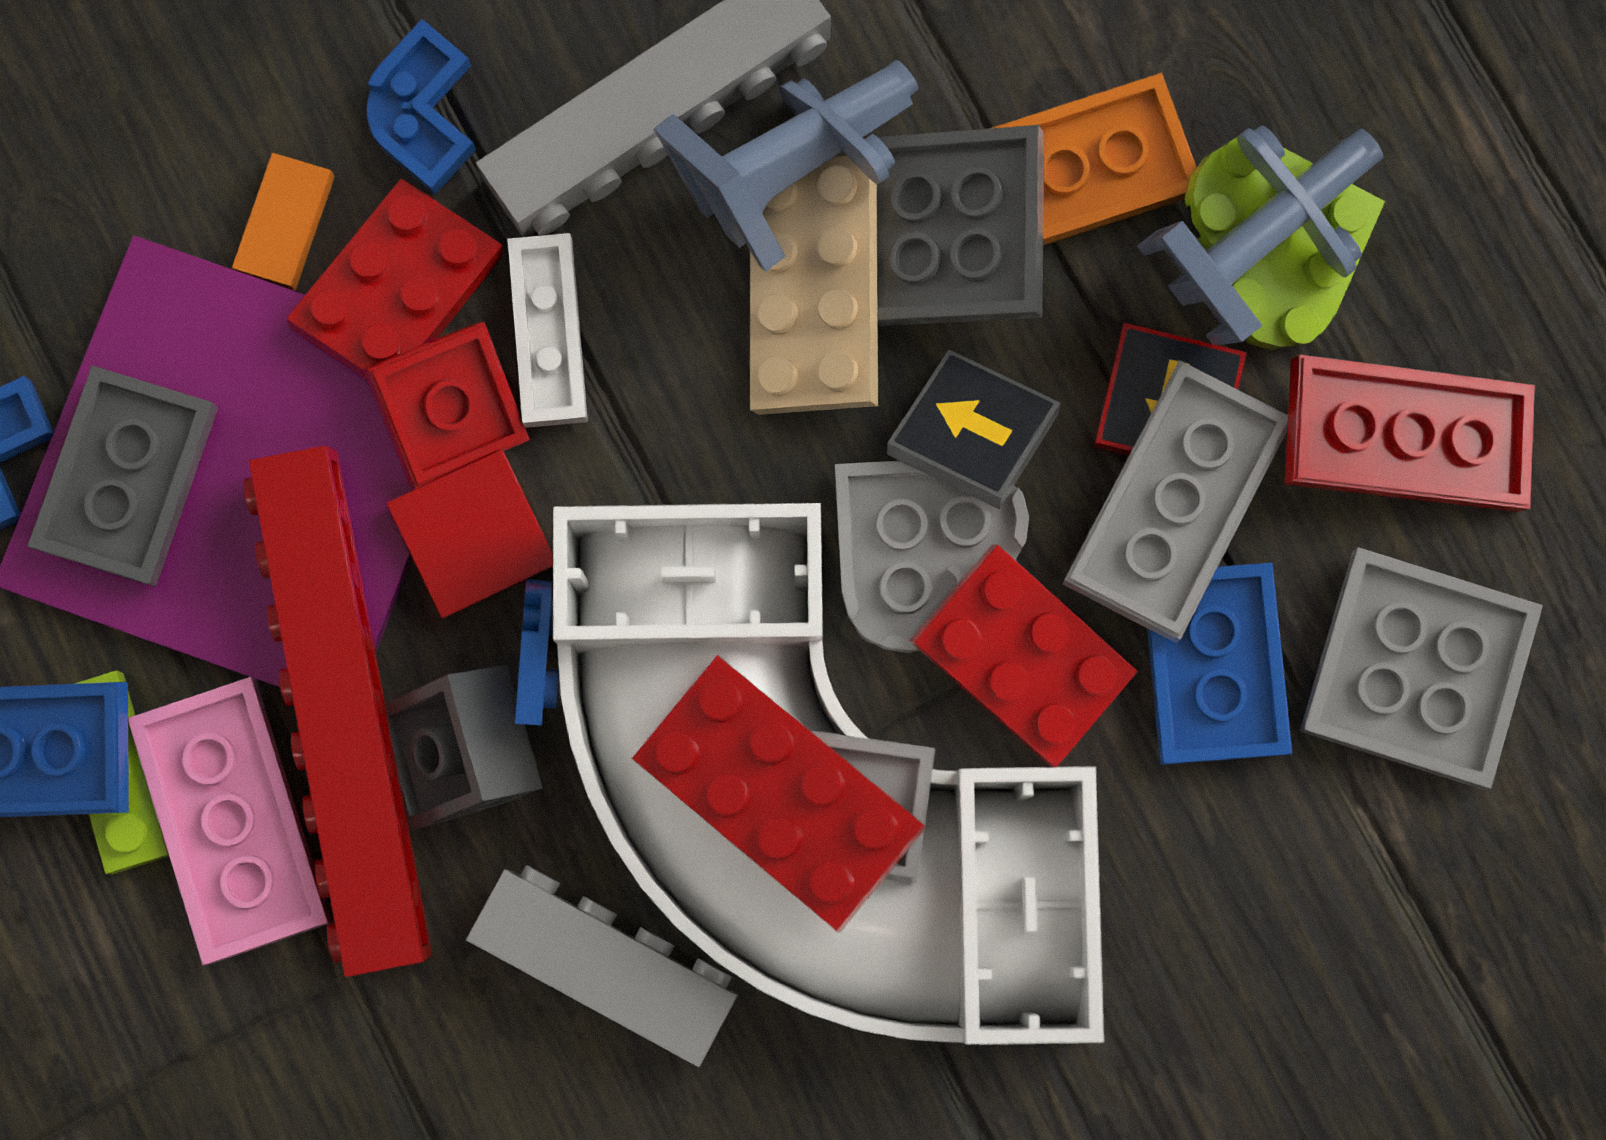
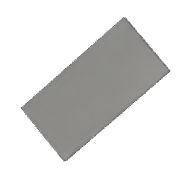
M1179 360L1071 566L1063 585L1178 643L1287 432L1288 415Z

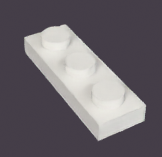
M571 234L508 239L522 423L525 428L588 422Z

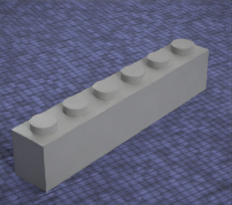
M723 0L477 161V167L485 184L522 237H530L536 232L539 236L547 235L562 226L570 216L568 211L589 198L591 202H596L611 194L621 184L622 180L620 177L639 164L643 168H647L664 159L668 154L653 129L670 115L674 114L696 134L702 133L719 122L725 114L723 109L743 96L746 100H751L768 90L776 81L775 75L794 62L797 66H803L817 58L826 49V41L830 39L831 16L819 0Z

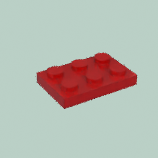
M401 178L286 318L289 328L366 379L363 368L437 339L503 257V245Z
M992 544L909 640L1031 751L1053 768L1058 767L1138 672L998 544Z

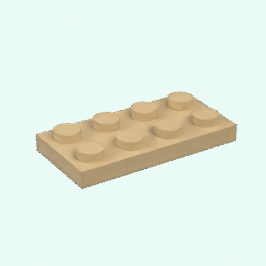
M848 156L833 157L775 195L763 210L762 214L786 257L765 272L758 265L750 250V410L758 415L878 406L877 184L872 182Z

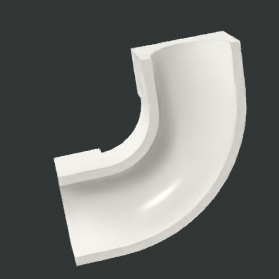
M821 503L553 507V640L558 646L560 692L571 748L588 798L611 844L640 887L680 931L716 962L757 989L808 1014L857 1030L910 1040L963 1042L965 1044L1104 1042L1096 767L959 769L958 771L932 769L925 819L926 828L923 833L917 883L884 879L839 933L631 759L717 655L808 730L867 738L842 709L833 692L824 662L822 644Z

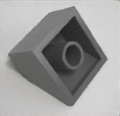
M508 665L449 674L386 703L409 832L502 805L543 788L537 770L536 757L531 749L525 724H515L517 692L514 689Z

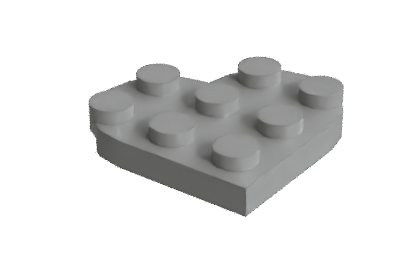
M901 461L835 464L841 593L849 620L855 626L857 633L864 641L874 643L884 650L905 653L918 651L919 649L909 640L992 544H998L1016 560L1026 542L1029 513L1023 492L1019 487L1016 488L1014 486L1001 508L997 509Z

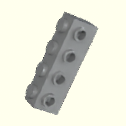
M528 865L525 866L521 875L504 869L466 940L695 1066L700 1067L739 995L727 988L732 976L699 958L691 969L669 957L675 945L640 927L634 938L612 926L618 914L585 896L582 897L578 906L555 895L560 885L559 882Z

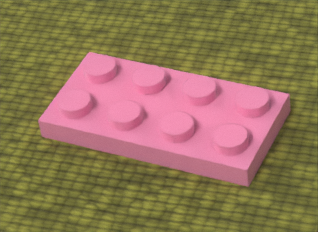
M248 677L128 718L202 965H210L332 923L326 901L321 897L318 890L315 866L257 680Z

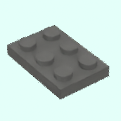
M92 365L28 547L156 587L218 407L213 402Z

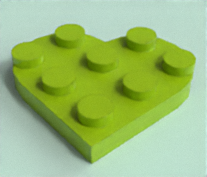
M1237 138L1205 156L1189 179L1185 205L1186 207H1191L1192 222L1201 235L1197 240L1206 250L1277 193L1246 158L1239 147ZM1283 148L1285 156L1280 160L1295 178L1313 164ZM1351 184L1320 211L1333 229L1341 227L1347 231L1363 253L1385 201ZM1301 226L1232 284L1263 325L1246 338L1245 341L1251 345L1269 350L1300 346L1313 341L1326 329L1337 313L1355 270L1347 277H1342L1336 273L1323 259L1309 235ZM1360 258L1357 261H1355L1356 267L1358 265Z

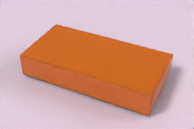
M272 152L232 269L296 291L335 178L333 172L326 168Z

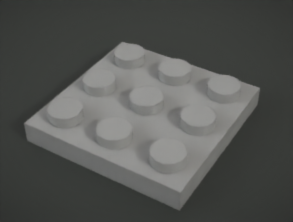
M1357 547L1351 554L1300 732L1482 790L1491 789L1543 605Z

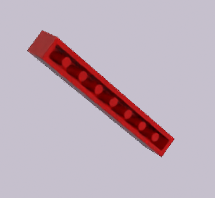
M323 445L248 460L251 477L244 478L243 480L244 496L251 516L259 515L263 540L256 541L255 554L262 578H270L275 604L267 606V619L274 642H282L287 667L279 670V683L286 706H294L299 731L292 732L291 747L297 769L299 771L306 769L311 795L304 796L303 811L309 833L311 835L318 833L323 859L316 860L315 875L321 897L323 899L330 898L335 923L327 926V939L332 960L334 963L342 962L345 977L423 962L433 954L338 451Z

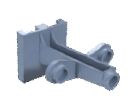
M894 60L884 69L825 101L807 79L803 78L797 84L789 81L781 85L779 91L795 117L724 156L719 155L674 114L666 118L653 130L701 213L707 218L714 213L726 236L739 248L747 243L758 265L767 272L786 257L762 214L769 201L775 195L842 151L872 182L879 184L890 177L888 170L895 165L891 152L874 134H871L865 140L863 137L911 106L913 102L910 96L918 90V85L910 71L898 60Z
M1263 125L1255 131L1247 128L1237 136L1239 147L1246 158L1277 193L1206 251L1183 221L1156 230L1137 245L1144 256L1164 250L1182 273V275L1168 285L1183 306L1204 302L1220 324L1206 335L1213 345L1243 342L1263 326L1232 284L1301 226H1303L1323 259L1336 273L1342 277H1347L1356 269L1355 261L1362 257L1358 244L1343 228L1337 227L1333 229L1320 210L1383 159L1384 156L1380 146L1364 129L1360 128L1351 136L1344 138L1295 178L1280 160L1285 156V151L1276 136Z

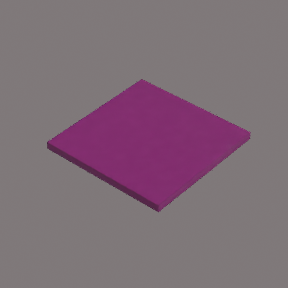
M133 235L0 565V588L280 688L279 670L286 668L287 664L283 643L274 642L268 625L267 606L275 604L271 579L262 578L256 560L255 543L256 541L263 540L259 515L251 516L244 496L243 480L244 478L251 477L248 460L323 445L338 451L376 653L412 560L387 509L386 503L415 490V488H411L408 484L368 381L289 328L286 318L305 296L304 294ZM92 365L213 402L218 407L156 587L28 547Z

